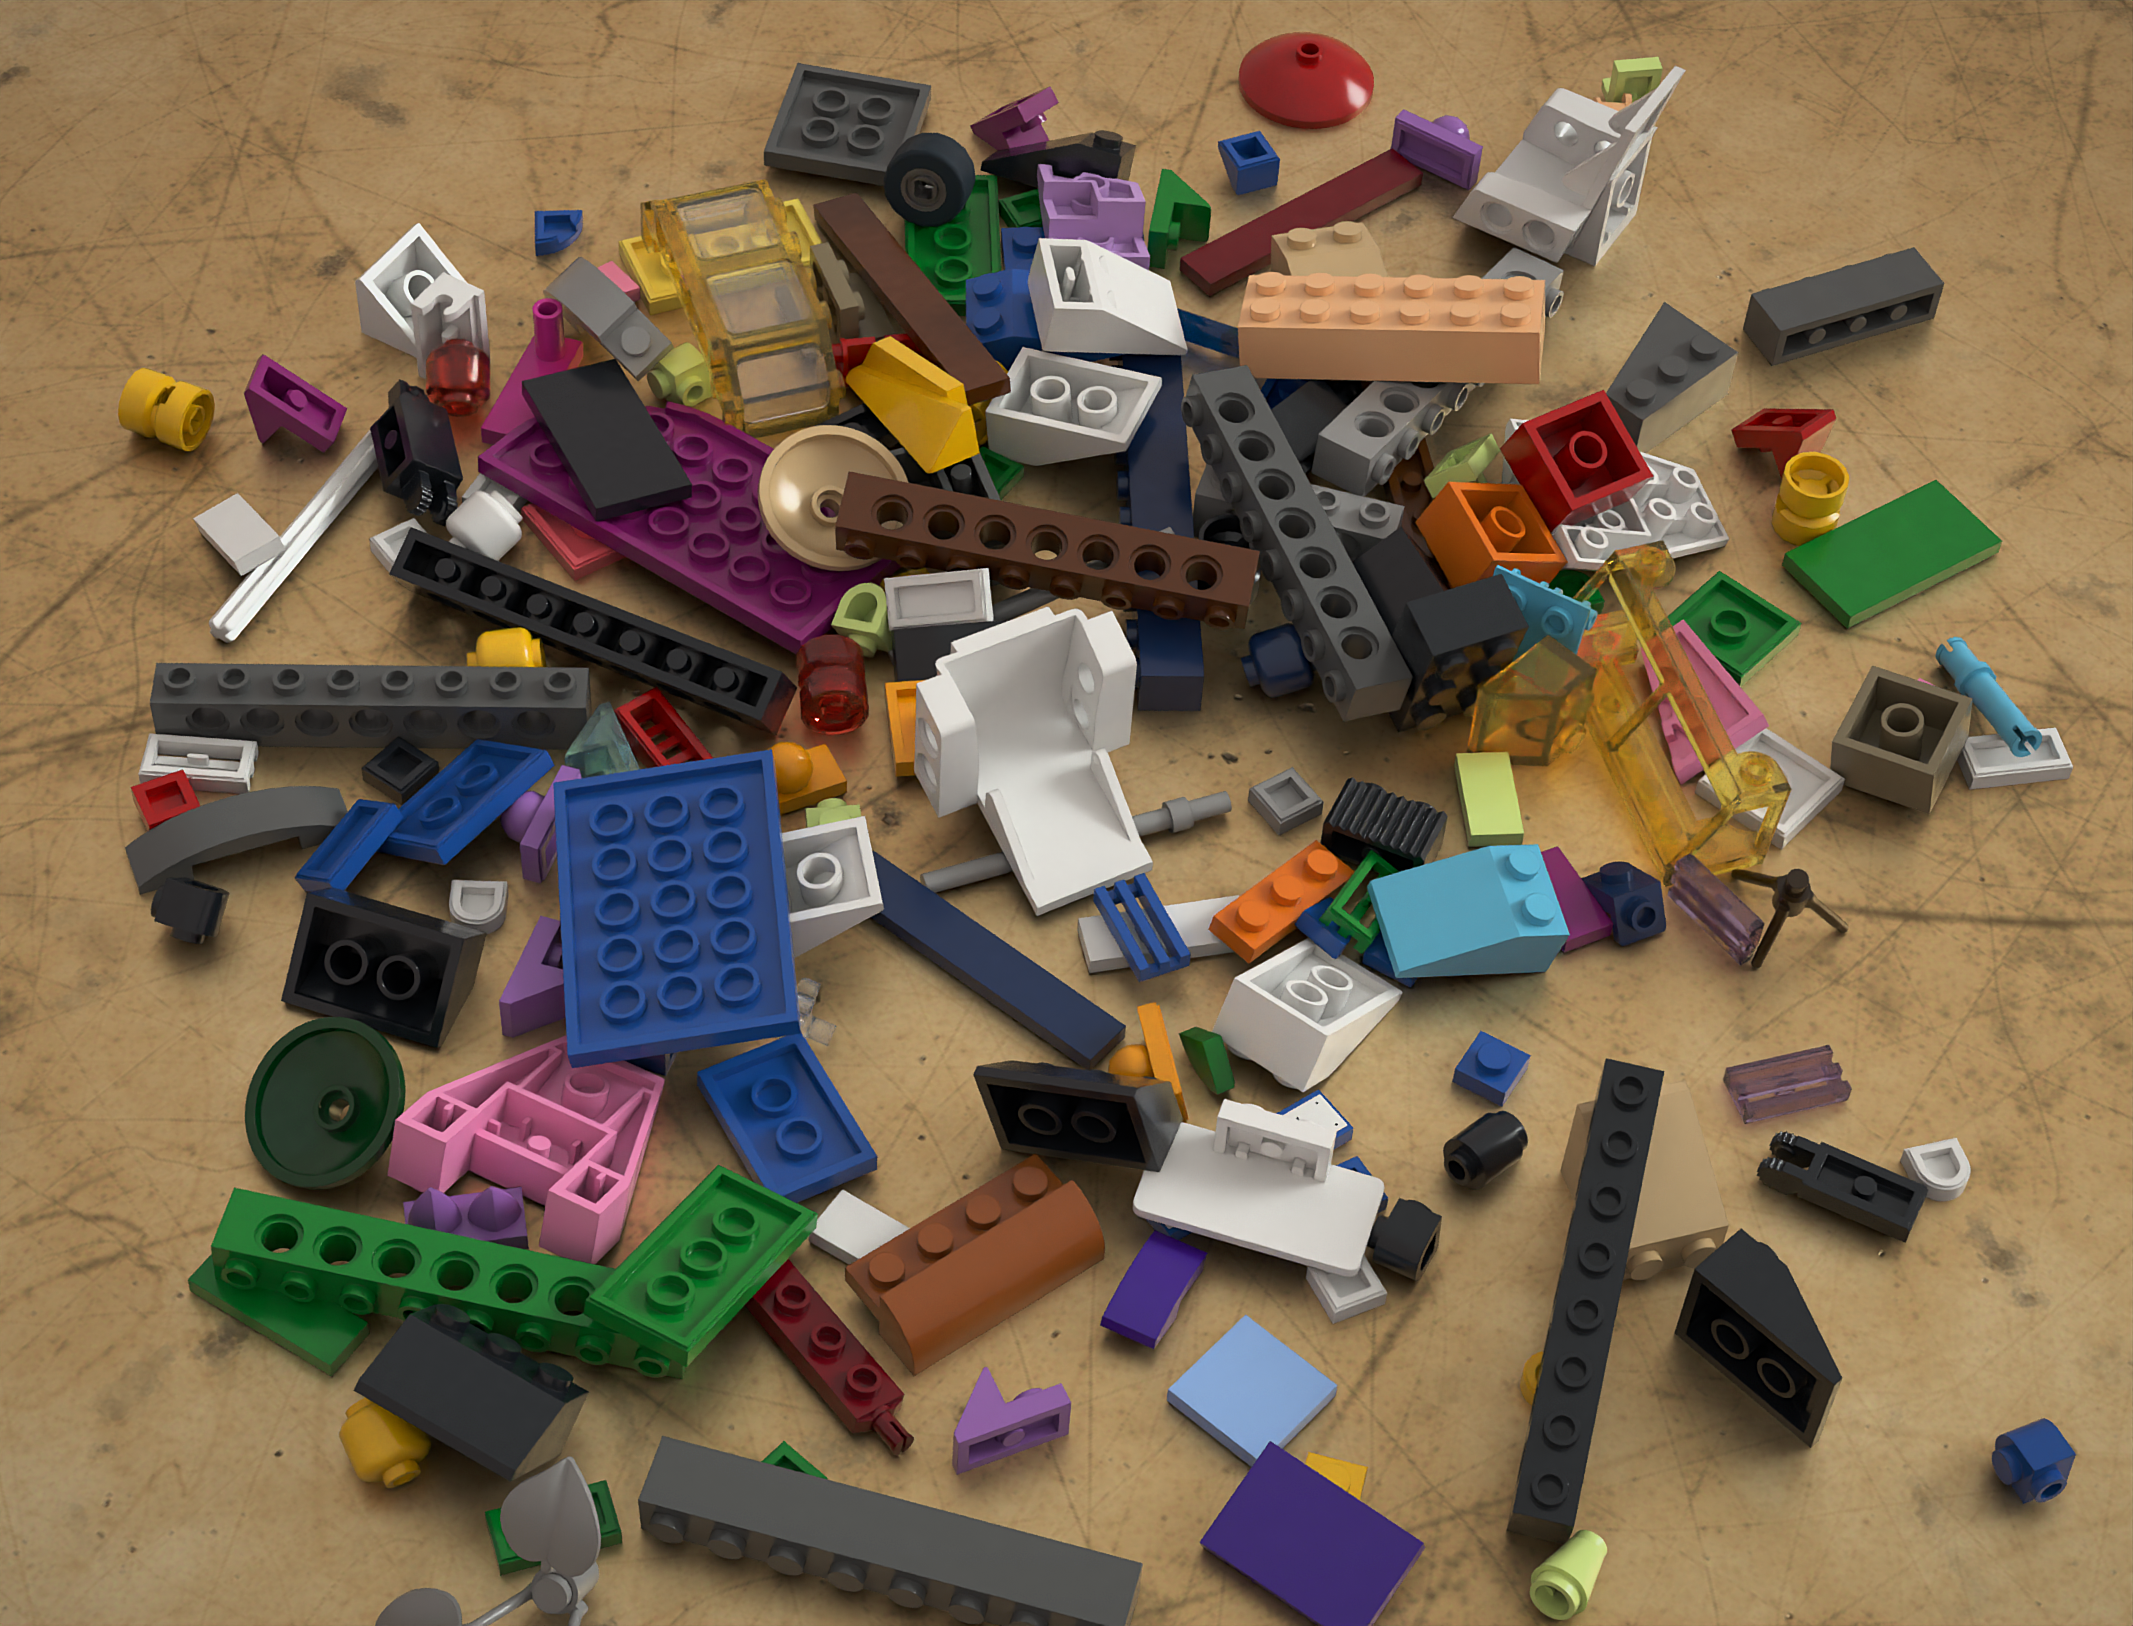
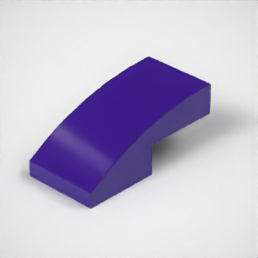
M1154 1230L1120 1282L1102 1316L1100 1326L1154 1349L1176 1320L1181 1300L1202 1273L1208 1253Z

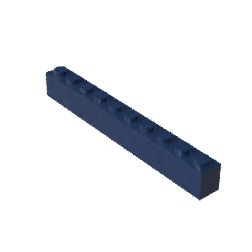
M1123 354L1111 357L1109 361H1118V365H1111V367L1162 378V386L1126 451L1114 453L1115 465H1124V471L1117 470L1116 479L1117 501H1126V507H1119L1118 524L1154 531H1161L1171 527L1175 535L1194 538L1187 430L1181 413V402L1184 398L1181 355ZM1150 570L1137 573L1141 578L1147 580H1154L1160 577L1157 573ZM1197 580L1188 583L1193 588L1198 589ZM1132 607L1123 610V612H1132L1133 618L1125 620V637L1131 649L1134 650L1137 662L1135 689H1137L1138 711H1200L1204 684L1200 621L1183 617L1177 620H1168L1158 617L1152 611Z

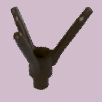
M1793 869L1788 874L1778 877L1749 870H1732L1731 876L1734 879L1772 888L1774 891L1772 904L1776 911L1751 961V965L1754 968L1762 966L1786 918L1799 915L1804 908L1813 910L1839 932L1845 933L1848 931V924L1815 896L1811 890L1809 876L1804 870Z

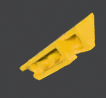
M891 336L874 342L862 365L854 367L848 372L846 383L926 473L937 472L980 454L972 408L967 405L964 384Z

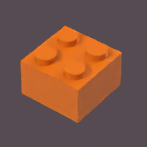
M1448 482L1415 522L1426 540L1429 551L1435 556L1446 575L1451 589L1492 577L1497 565L1510 571L1516 568L1521 571V575L1539 584L1542 581L1550 583L1568 563L1524 487L1519 484Z

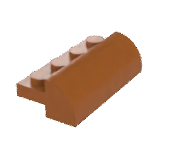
M1035 1153L846 1266L845 1281L879 1321V1335L912 1375L916 1376L1102 1261L1105 1257V1242L1098 1219L1080 1188L1073 1180L1063 1184Z

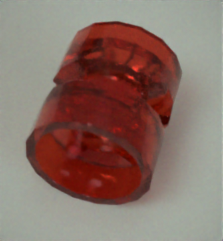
M822 635L810 639L800 647L796 654L798 686L801 689L799 692L801 720L807 728L820 734L842 735L854 731L863 725L869 716L863 650L857 642L841 635Z

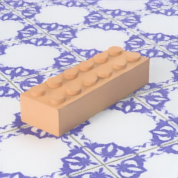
M1277 272L1249 275L1238 323L1240 366L1247 365L1254 378L1539 384L1545 334V280H1531L1524 276H1514L1508 279H1481L1473 275H1465L1459 278H1431L1422 274L1409 277H1381L1377 274L1349 277L1332 276L1327 273L1291 276L1282 275Z

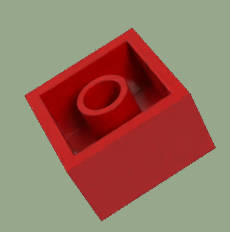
M1604 390L1522 423L1500 448L1519 484L1524 487L1551 534L1556 532L1559 525L1572 526L1628 502L1653 477Z

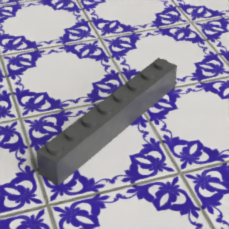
M666 1436L661 1438L638 1499L641 1529L647 1530L652 1536L661 1541L680 1543L684 1540L706 1546L710 1551L723 1558L740 1559L743 1556L766 1562L774 1570L786 1575L795 1576L803 1572L827 1579L832 1585L845 1591L857 1592L866 1589L888 1595L895 1603L909 1608H919L922 1605L947 1611L955 1619L968 1624H980L985 1621L999 1626H1130L1140 1592L1143 1563Z

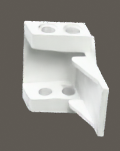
M1674 66L1656 89L1620 111L1564 88L1556 89L1525 129L1520 143L1495 173L1488 172L1484 175L1453 218L1556 263L1565 253L1596 266L1636 215L1652 137L1658 128L1654 125L1686 70Z
M1048 606L951 642L950 655L939 658L935 663L937 676L916 683L914 772L938 818L978 803L1037 916L1094 894L1095 888L1101 886L1109 888L1114 886V882L1123 879L1126 881L1134 878L1136 875L1151 871L1153 861L1139 837L1108 752L1130 744L1137 669L1135 655L1113 611L1087 619L1085 614L1079 609H1071L1054 615Z

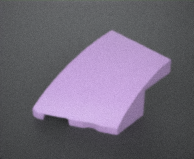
M1038 164V192L1045 238L1088 240L1149 270L1150 255L1142 238L1146 201L1138 183L1105 178L1086 172L1071 179L1053 175L1051 165Z

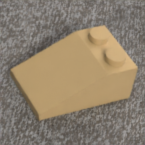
M1343 221L1332 227L1312 230L1308 228H1295L1288 233L1272 235L1271 272L1291 276L1327 273L1332 276L1358 277L1363 274H1377L1381 277H1388L1378 244L1363 222Z

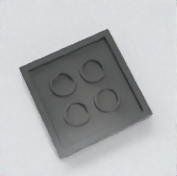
M797 63L764 149V165L884 186L883 180L887 166L896 151L908 138L920 133L931 101V85Z

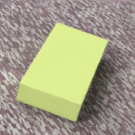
M1456 753L1454 769L1469 847L1522 845L1524 829L1509 753Z

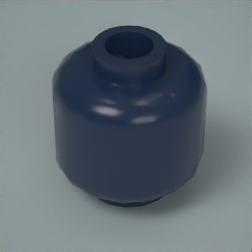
M1286 623L1256 633L1250 637L1248 641L1250 655L1240 658L1250 687L1260 684L1263 693L1267 697L1277 698L1312 685L1314 671H1317L1313 662L1306 659L1302 650L1301 638L1292 623Z

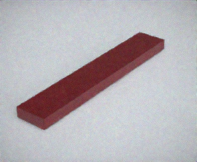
M1392 148L1181 257L1179 270L1208 296H1212L1271 265L1272 235L1288 233L1295 228H1308L1312 230L1332 227L1343 221L1353 222L1421 186L1423 172Z

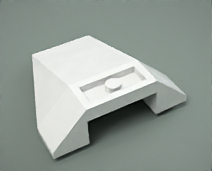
M1510 418L1505 428V442L1522 423L1529 420ZM1643 452L1640 453L1653 477L1628 502L1572 526L1559 525L1556 532L1552 534L1568 561L1561 570L1600 572L1622 571L1724 547L1729 541V537L1694 469ZM1503 456L1502 484H1519Z

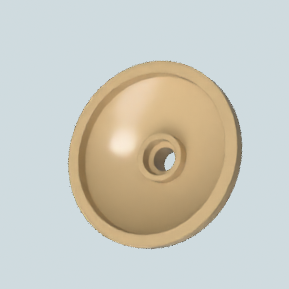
M820 425L793 433L775 447L761 471L758 483V504L766 528L785 551L810 566L830 571L857 570L881 560V558L876 557L868 560L857 559L849 556L844 551L836 550L835 525L849 471L909 483L898 460L879 441L852 428ZM827 507L832 509L836 517L829 518L824 516L820 508ZM887 521L881 526L894 530L902 527L903 524L898 521Z

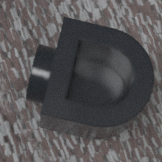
M187 877L166 878L165 885L159 887L153 898L151 916L155 918V922L172 927L170 936L190 943L203 944L205 936H218L230 893L219 887Z
M1399 1198L1389 1217L1380 1215L1372 1227L1367 1247L1374 1249L1373 1262L1418 1281L1438 1249L1442 1216L1433 1213L1421 1202Z

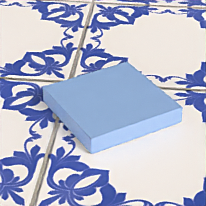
M1245 1315L1168 1389L1167 1401L1252 1467L1269 1441L1283 1449L1336 1396L1338 1385Z

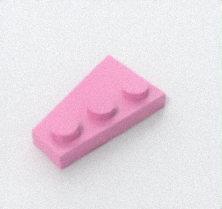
M1681 620L1640 648L1653 696L1661 716L1663 732L1671 752L1673 768L1681 785L1769 727L1764 714L1684 620Z

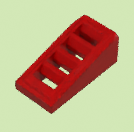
M657 687L613 711L609 729L621 744L646 768L685 763L690 759L698 761L713 758ZM651 720L655 726L644 731L641 725ZM663 733L668 737V739L657 745L652 741ZM675 747L682 751L668 760L663 755Z

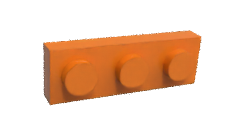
M1315 840L1215 914L1208 930L1250 964L1297 928L1295 923L1305 909L1329 897L1334 899L1354 870Z

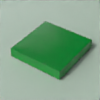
M1718 571L1659 623L1656 636L1658 637L1681 620H1684L1737 684L1742 687L1799 635L1802 623L1726 574Z

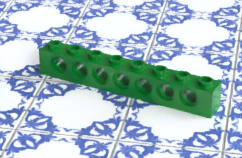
M235 1187L211 1245L215 1279L224 1280L227 1284L238 1289L260 1287L280 1291L286 1297L299 1302H309L314 1298L335 1302L345 1310L355 1314L376 1313L399 1318L403 1322L414 1312L434 1304H447L464 1311L470 1317L469 1323L488 1334L497 1333L507 1336L528 1351H553L576 1356L581 1361L592 1365L609 1363L632 1368L645 1376L654 1378L669 1376L683 1379L686 1369L685 1366L584 1315L585 1300L615 1270L614 1268ZM282 1248L290 1249L282 1253L272 1252L274 1250ZM336 1261L348 1262L343 1265H331V1263ZM396 1273L407 1274L406 1276L400 1278L388 1277ZM451 1286L466 1287L464 1289L456 1291L447 1289ZM511 1298H520L524 1300L519 1303L505 1302V1300ZM573 1310L582 1312V1314L576 1316L563 1314Z

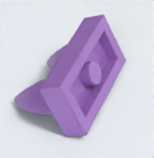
M490 1186L483 1192L447 1196L443 1192L430 1187L415 1201L403 1202L405 1224L520 1249H529L522 1187L500 1189Z

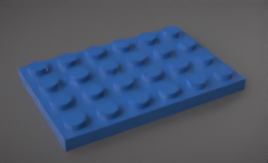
M772 749L554 782L567 1055L571 1067H585L801 1034L776 766Z

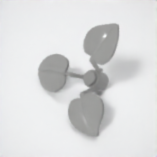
M566 1457L550 1468L522 1481L508 1494L503 1502L500 1521L507 1543L522 1559L533 1562L541 1561V1569L535 1574L532 1583L524 1590L476 1620L462 1624V1613L459 1603L450 1593L435 1588L414 1589L392 1601L381 1612L375 1626H489L529 1600H533L540 1610L548 1614L559 1615L569 1613L568 1626H580L582 1617L588 1611V1606L582 1599L595 1587L599 1579L596 1559L599 1556L601 1547V1532L591 1492L573 1457Z

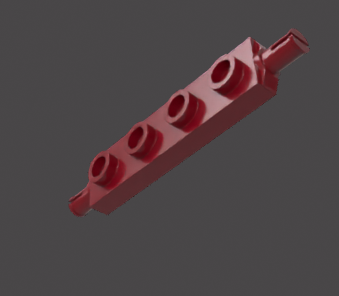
M787 1259L744 1306L852 1434L876 1431L894 1455H899L901 1451L905 1452L912 1445L914 1437L907 1432L895 1417L901 1409L905 1394L792 1262Z

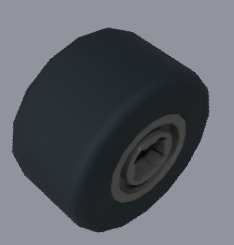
M940 133L917 134L908 138L900 146L888 164L883 180L885 196L892 209L906 221L921 227H938L952 221L963 209L971 195L976 180L974 163L967 150L953 138Z

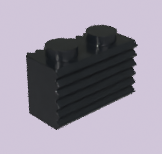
M1352 777L1347 779L1323 823L1320 843L1338 858L1359 865L1372 850L1401 872L1434 862L1443 844L1448 816L1444 811L1437 812L1428 803L1415 802L1414 800L1407 801L1404 796L1397 797L1394 792L1387 793L1377 784L1365 783L1364 781L1357 782Z

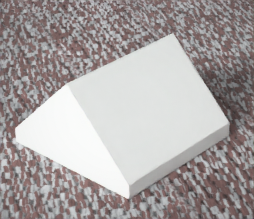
M419 223L413 225L355 281L361 332L416 358L411 303L443 272L466 282Z

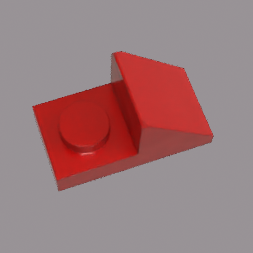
M1764 408L1731 429L1738 448H1758L1760 452L1772 451L1782 480L1785 465L1793 456L1805 452L1821 453L1837 418L1834 409Z

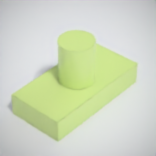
M1492 433L1454 449L1445 455L1424 480L1432 498H1435L1448 482L1488 483L1483 471L1500 452Z

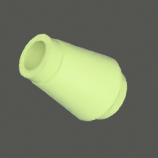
M1579 1530L1533 1571L1529 1591L1530 1597L1534 1605L1542 1613L1553 1619L1567 1620L1585 1610L1603 1559L1607 1554V1546L1603 1539L1592 1531Z

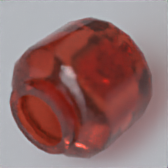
M466 339L447 340L444 346L431 351L426 359V394L430 402L447 409L448 416L464 417L476 413L478 408L485 405L491 396V363L489 356Z

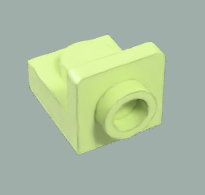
M1659 57L1614 60L1611 77L1604 78L1601 85L1606 102H1621L1623 93H1631L1633 103L1656 89L1660 85L1663 70Z

